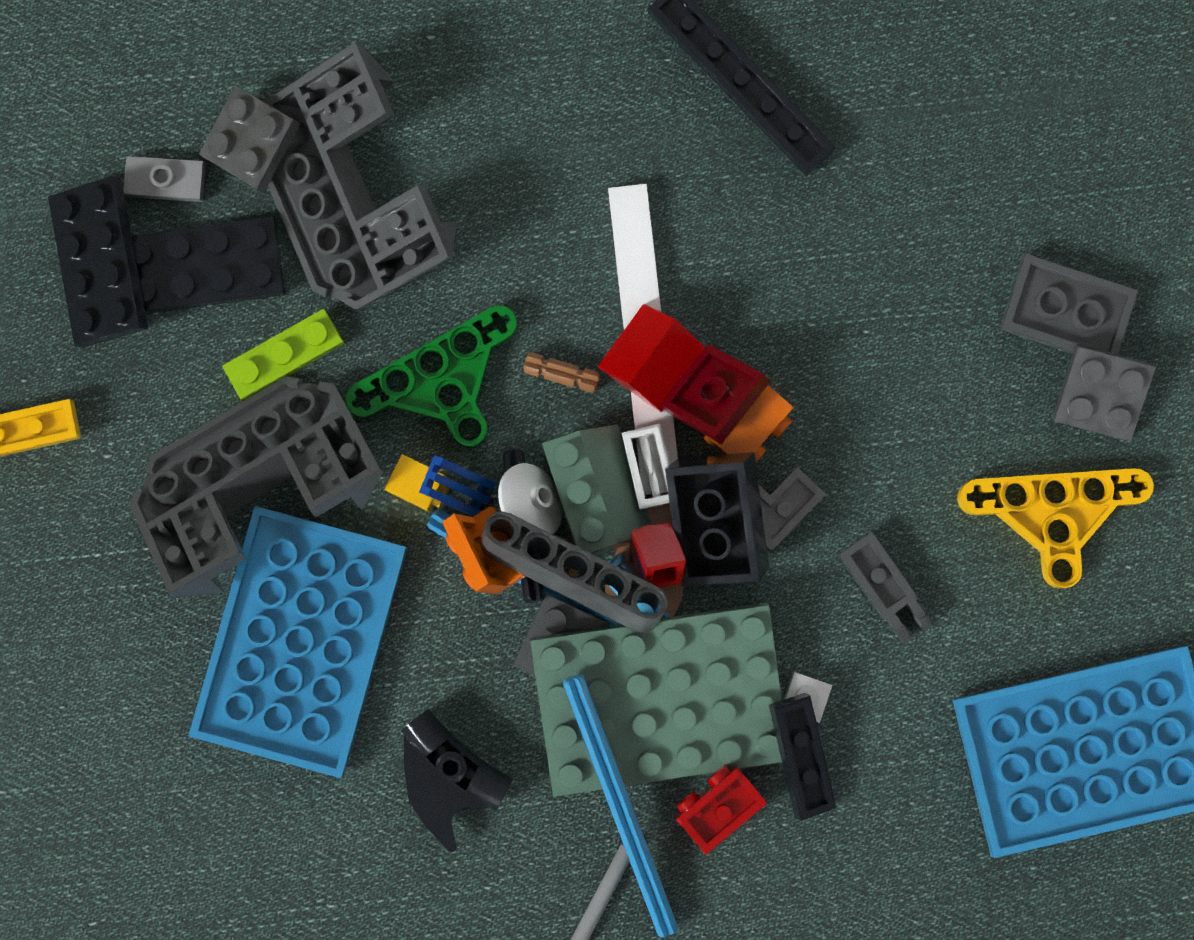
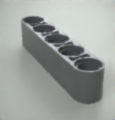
M496 512L486 520L480 545L483 553L490 559L640 633L650 632L655 629L666 612L668 605L667 597L657 586L511 513ZM501 531L507 534L510 539L498 541L493 538L491 533ZM530 549L540 550L546 558L541 560L534 559L527 551ZM564 568H576L580 571L582 577H570L566 574ZM600 586H612L618 592V596L606 595ZM637 604H648L654 610V614L647 615L642 613Z

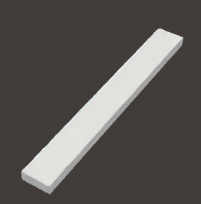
M647 184L608 188L624 330L643 304L661 312ZM631 392L635 430L660 424L669 463H673L678 459L673 416L667 413L665 409L660 413ZM654 434L647 436V441L660 494L668 493ZM636 438L639 471L644 495H652L639 438Z

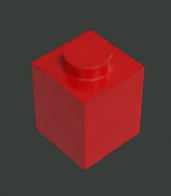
M671 523L649 524L633 529L629 557L637 577L658 588L681 584L686 558Z

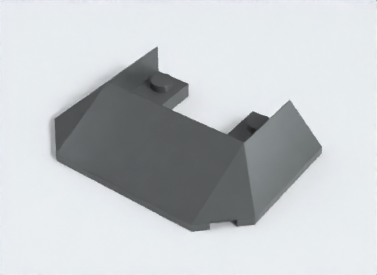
M354 42L267 99L266 104L301 123L268 184V188L311 289L320 295L340 300L345 305L354 309H363L452 258L456 222L440 221L427 188L424 185H416L378 209H375L348 147V143L394 115L384 89L395 83V81L358 42Z
M285 376L151 455L145 468L148 475L141 491L135 490L130 507L167 592L171 597L224 593L217 576L246 559L226 516L292 477L309 510L315 517L350 497L363 510L383 472L334 383L320 381L319 385L304 383L300 378Z

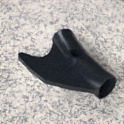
M428 708L401 730L404 734V771L408 799L427 829L449 852H454L457 849L452 826L454 814L464 808L483 807L497 811L513 779L468 749ZM448 760H453L458 764V771L456 773L448 771L446 767Z

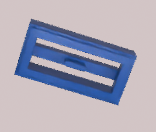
M434 455L419 493L471 516H475L481 512L480 507L482 503L488 504L490 497L486 496L487 490H494L496 483ZM440 467L478 484L476 490L438 474ZM434 481L472 498L470 505L432 489Z

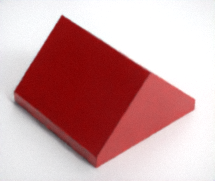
M643 304L597 367L661 413L664 410L661 403L705 347L676 319Z

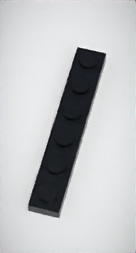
M656 0L648 7V14L806 177L834 152L836 146L694 0Z

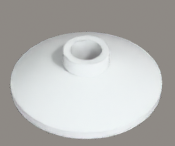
M521 463L509 468L502 476L498 489L501 511L511 513L554 534L562 520L563 505L552 478L544 470L533 464Z

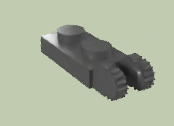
M873 532L868 533L838 554L881 618L887 620L889 626L902 643L905 644L912 639L909 630L896 615V612L904 606H907L919 627L926 630L932 625L917 602V595Z

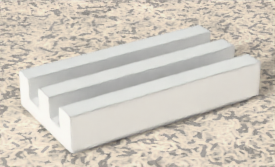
M660 424L622 433L640 511L670 503L669 494L660 495L647 441V436L654 434L667 487L665 468L670 463ZM639 438L653 498L645 499L632 445V439Z

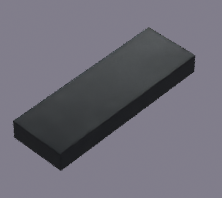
M802 693L770 704L769 709L795 818L802 821L835 809V799L811 696Z

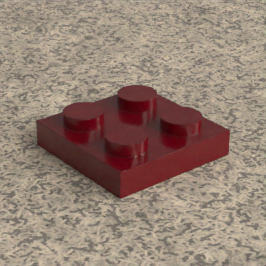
M708 344L661 403V406L667 413L722 445L769 385L770 381L763 373Z

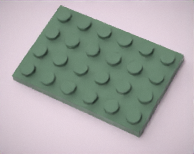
M767 602L661 618L655 629L644 633L634 631L619 624L530 638L553 797L602 790L563 685V681L566 678L576 674H582L585 678L625 786L714 773L724 765L731 770L734 766L740 769L782 762L769 709L770 704L781 701L782 697L770 607Z

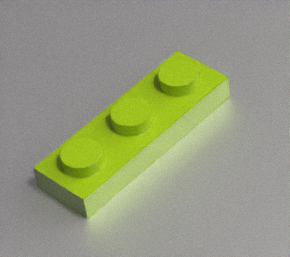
M322 309L222 365L239 398L244 401L283 377L290 376L345 345L327 311Z

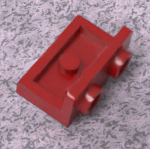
M726 765L722 766L707 779L710 786L699 796L695 791L691 792L676 806L680 811L675 815L676 821L686 830L705 855L767 804L737 766H734L731 770Z

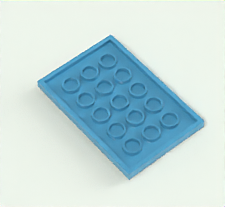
M254 506L242 547V552L246 559L238 563L188 736L342 779L346 772L408 547Z
M1188 646L1175 647L952 699L990 855L993 858L1194 812V668Z

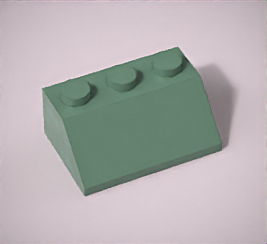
M618 424L579 430L542 443L577 547L597 556L629 545L633 529L652 524L648 510H639L623 438Z

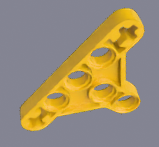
M1135 468L971 480L962 485L958 491L957 501L959 507L969 515L996 514L1040 552L1044 580L1054 588H1068L1078 583L1082 576L1080 549L1117 506L1135 505L1148 500L1153 493L1154 483L1147 472ZM1131 476H1133L1135 483L1142 484V490L1136 492L1135 498L1132 491H1118L1114 493V485L1131 482ZM1091 478L1099 480L1104 487V494L1098 501L1089 499L1084 492V485ZM1050 481L1061 483L1065 489V497L1060 503H1052L1045 496V487ZM992 484L998 485L996 498L1000 508L994 507L996 499L980 502L979 508H975L973 501L967 500V494L972 493L974 487H978L979 493L985 494L995 492ZM1011 484H1019L1026 492V499L1020 506H1014L1006 499V489ZM1054 520H1061L1067 525L1069 530L1068 537L1061 543L1053 541L1048 533L1049 525ZM1059 559L1066 560L1072 567V575L1065 582L1056 580L1052 574V566Z

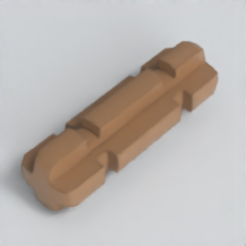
M532 352L528 353L523 367L526 374L536 377L543 375L546 380L573 388L575 385H578L580 390L590 393L596 391L600 379V374L597 371L587 368L584 371L579 370L580 368L577 365L553 358L545 360L543 355Z

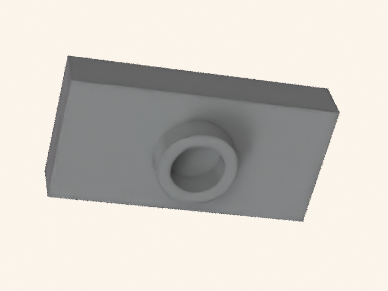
M126 156L124 195L131 198L203 202L206 164L203 161Z

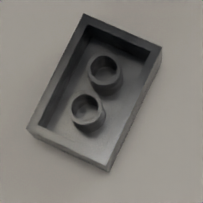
M754 452L676 459L665 468L673 530L686 558L681 586L760 581L769 570V561Z

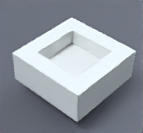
M793 672L784 699L802 693L809 694L816 722L820 723L832 685Z

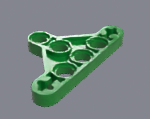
M497 305L491 307L359 381L346 394L345 402L349 411L360 419H370L389 408H395L446 422L460 445L467 448L480 446L488 436V426L477 407L478 399L492 350L511 340L517 332L518 323L515 314L505 306ZM499 315L501 319L509 318L511 321L506 324L508 331L503 334L498 329L491 331L487 334L491 342L484 345L482 335L475 326L482 323L485 331L494 325L492 319L494 316ZM463 333H470L477 339L475 350L468 354L458 352L455 347L457 337ZM430 352H436L443 358L441 369L435 373H428L421 366L423 357ZM396 371H402L409 377L407 388L401 392L391 391L387 384L389 376ZM377 381L380 382L382 390L390 397L385 402H383L380 395L370 400L371 408L369 410H365L361 406L355 408L354 405L359 401L357 396L359 392L363 391L366 395H371L378 391L373 385ZM450 385L457 386L462 391L460 403L453 407L444 405L440 399L442 390ZM467 419H475L481 425V433L474 440H465L460 436L459 427Z

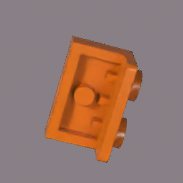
M489 506L474 517L453 514L442 521L447 532V544L458 555L464 567L463 577L475 592L499 594L526 577L490 559L481 549L480 540L486 520L490 515L498 512L496 507ZM501 531L491 533L493 538L498 541L510 539L507 534Z

